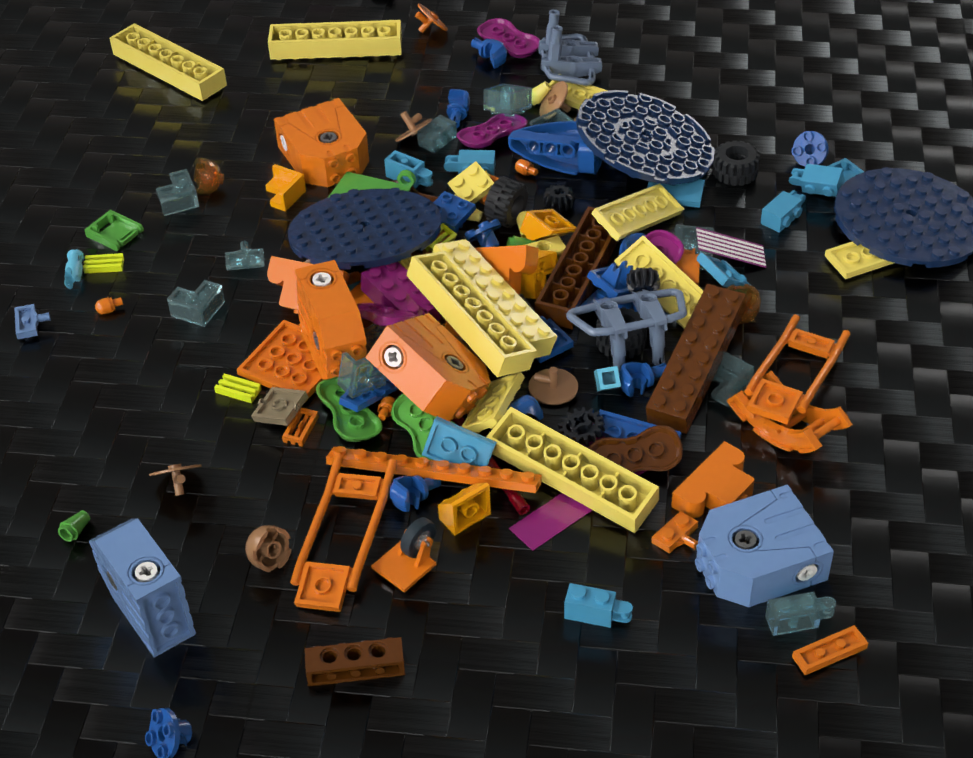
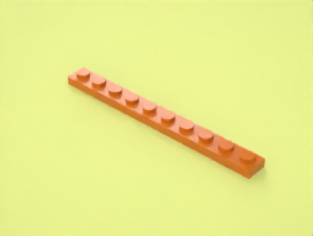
M343 446L333 447L326 456L327 465H332L335 454H340L343 456L341 467L386 472L389 459L397 460L394 474L418 475L422 478L472 485L487 482L490 487L536 493L542 483V475L529 471L518 472L511 469H495L490 466H473L468 463L458 464L446 460H429L425 457H407L403 454L391 455L385 452H369L364 449H347Z

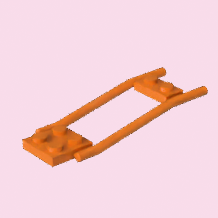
M796 314L793 315L780 339L753 375L744 391L748 396L753 395L747 405V411L787 425L796 409L799 413H805L850 336L848 330H844L838 342L834 343L835 340L795 329L800 317ZM786 344H788V347L827 359L805 395L803 391L762 378Z
M335 454L323 496L296 561L290 581L292 585H299L294 601L296 607L341 612L346 591H357L364 563L388 499L397 460L389 459L384 479H381V477L339 473L343 456ZM332 495L336 497L378 500L353 568L344 565L306 562Z

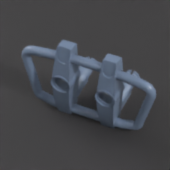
M550 10L546 36L539 41L538 46L539 54L542 56L541 70L553 81H564L565 83L583 86L592 85L595 82L596 73L602 72L601 58H595L599 52L598 43L588 41L582 34L562 35L563 27L558 25L560 11ZM589 75V79L577 78Z
M670 288L655 291L642 289V291L638 292L632 291V294L614 298L604 297L598 300L593 299V303L570 309L566 313V317L571 323L590 336L610 335L613 366H617L619 372L622 365L625 364V339L628 338V331L649 327L650 346L652 347V363L659 365V360H661V364L665 363L664 348L667 323L686 317L687 309L684 293L679 289ZM676 297L678 312L665 315L657 298ZM633 302L640 314V318L643 320L625 323L618 305ZM595 311L603 327L593 328L576 315Z

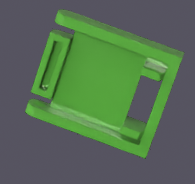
M109 210L84 230L86 237L118 251L121 249L120 247L125 246L139 233L144 231V228L140 223ZM108 223L111 224V225H109L107 228H105L102 232H100V229H101L102 227H104L106 224H108Z

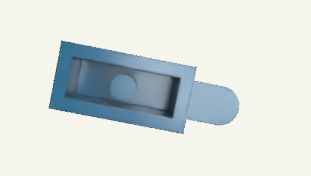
M396 150L384 160L386 177L397 180V176L402 170H409L416 177V182L413 185L414 188H417L420 184L426 187L433 185V179H431L433 176L432 171L425 168L424 161ZM402 176L405 181L411 182L407 176Z
M459 150V155L446 156L444 169L450 172H458L459 175L476 161L484 171L494 176L496 165L495 150Z
M806 164L805 169L794 168L791 172L792 176L788 180L792 185L801 186L804 193L836 197L844 183L843 168Z
M792 190L790 193L782 191L762 209L761 224L780 233L795 218L801 215V205L804 203L806 196L797 194L795 190Z
M570 583L564 602V619L611 628L612 621L630 622L632 620L633 606L629 602L616 600V592Z

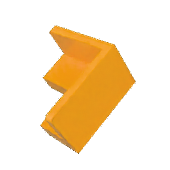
M274 164L272 166L274 177L265 185L266 191L276 194L270 200L271 207L286 212L306 192L304 174Z
M539 250L536 271L531 275L523 273L521 275L520 297L538 298L547 282L546 275L552 273L557 264L556 251Z

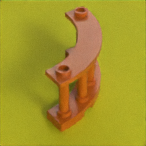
M773 371L768 372L762 377L763 379L783 385ZM741 390L726 400L743 422L747 420L754 427L752 431L770 444L789 452L792 450H797L799 453L816 451L822 447L819 439L831 430H841L853 425L841 406L833 409H822L809 404L806 412L803 414L799 413L796 409L788 425L784 423L779 425L769 418L747 411V405L753 395H745ZM800 421L810 424L802 430L790 429Z

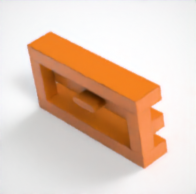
M300 408L282 436L283 442L287 443L290 441L293 445L298 443L299 446L303 447L319 418L318 411ZM305 414L303 420L300 421L302 415ZM299 423L298 428H297V430H296L294 436H292V433L294 432V430H295L297 424Z

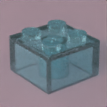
M503 83L484 89L483 110L490 111L491 114L504 113L505 116H515L516 113H525V110L532 108V88Z

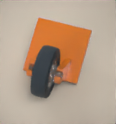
M424 517L415 520L404 531L401 541L371 566L372 569L405 593L436 566V561L430 558V549L437 531L435 524Z

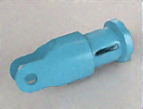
M78 249L70 250L67 253L68 262L65 267L64 284L68 289L73 288L75 281L80 282L84 253Z

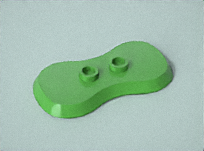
M334 377L322 380L316 386V393L320 400L332 411L334 429L342 439L349 442H361L370 440L381 432L382 422L380 418L368 407L355 412L339 404L340 397L357 382L355 379L350 377Z
M403 393L393 403L392 418L398 425L410 433L417 457H425L422 456V452L436 416L423 412Z

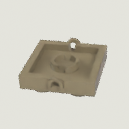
M272 387L264 399H259V406L251 416L254 422L288 426L307 400L308 395L303 390Z

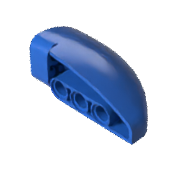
M576 121L537 124L514 130L508 136L509 148L529 161L555 171L571 175H577L579 172L596 175L602 163V159L595 156L587 145L584 144L577 130Z

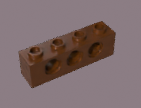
M401 637L305 648V668L308 686L405 675Z

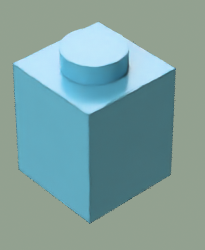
M617 366L594 371L597 392L621 387Z

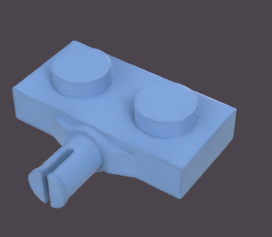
M34 304L14 307L17 339L38 336L37 326L39 322L51 321L49 312L37 315Z

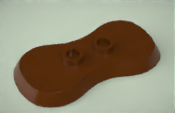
M665 425L652 426L640 434L629 438H601L592 443L588 448L633 473L642 470H669L680 462L683 455L679 435L673 428Z

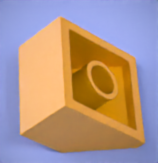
M554 209L527 211L520 231L526 235L527 239L536 241L557 235L561 237L574 233L576 226Z
M487 482L476 483L462 489L449 499L443 500L438 504L439 520L454 535H457L491 514L490 485Z

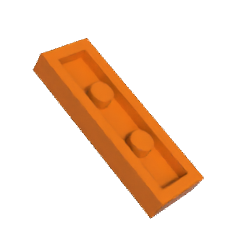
M853 625L793 651L792 658L802 672L808 675L867 649L868 642L857 627Z

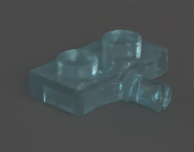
M243 241L240 243V250L225 252L227 271L265 266L263 248L248 249L247 241H244V244Z

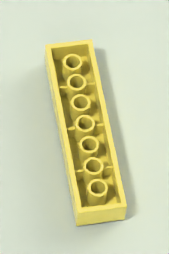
M401 20L270 24L268 37L270 59L296 60L299 58L401 55Z
M135 23L110 37L113 55L201 101L227 86L224 68Z
M462 239L434 245L432 253L445 251L537 350L534 358L551 354L557 335L469 241Z
M445 251L412 256L406 276L496 377L530 370L537 350Z
M512 407L507 410L486 437L497 442L493 455L524 472L529 471L542 475L543 483L633 533L637 532L659 501V486Z

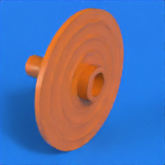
M418 3L420 10L427 16L425 17L419 11L415 15L423 23L418 29L421 33H424L432 22L444 31L448 30L437 14Z

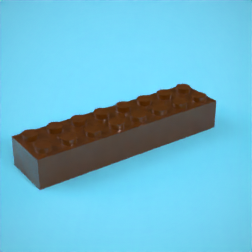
M589 206L535 302V313L539 317L544 316L546 320L551 319L558 326L572 330L575 325L567 319L566 313L572 308L581 306L590 297L595 285L587 278L589 271L605 267L618 243L597 222L596 218L591 214L595 208Z
M711 284L706 285L646 406L648 423L665 425L682 433H688L745 313V293Z

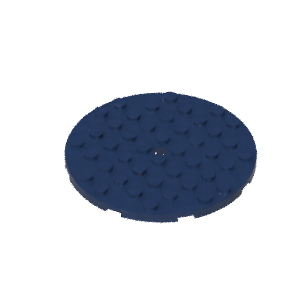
M625 90L603 91L593 94V97L590 99H585L578 110L576 126L584 144L587 145L595 156L621 172L628 174L631 178L669 185L686 184L705 176L714 161L715 149L711 146V138L704 128L690 115L685 114L684 116L676 111V106L659 98L639 93V95L628 94V91Z
M888 167L868 170L847 180L836 195L834 203L835 219L842 232L857 246L861 244L869 249L870 254L881 259L906 266L925 264L926 268L960 263L967 260L968 256L973 254V197L957 185L930 172Z
M399 188L351 189L346 193L332 194L329 198L316 202L300 211L289 226L288 239L292 251L301 259H309L311 264L335 260L339 269H351L352 266L364 265L365 268H373L411 257L412 252L416 250L422 251L438 237L442 221L438 207L428 198L419 194L403 191Z

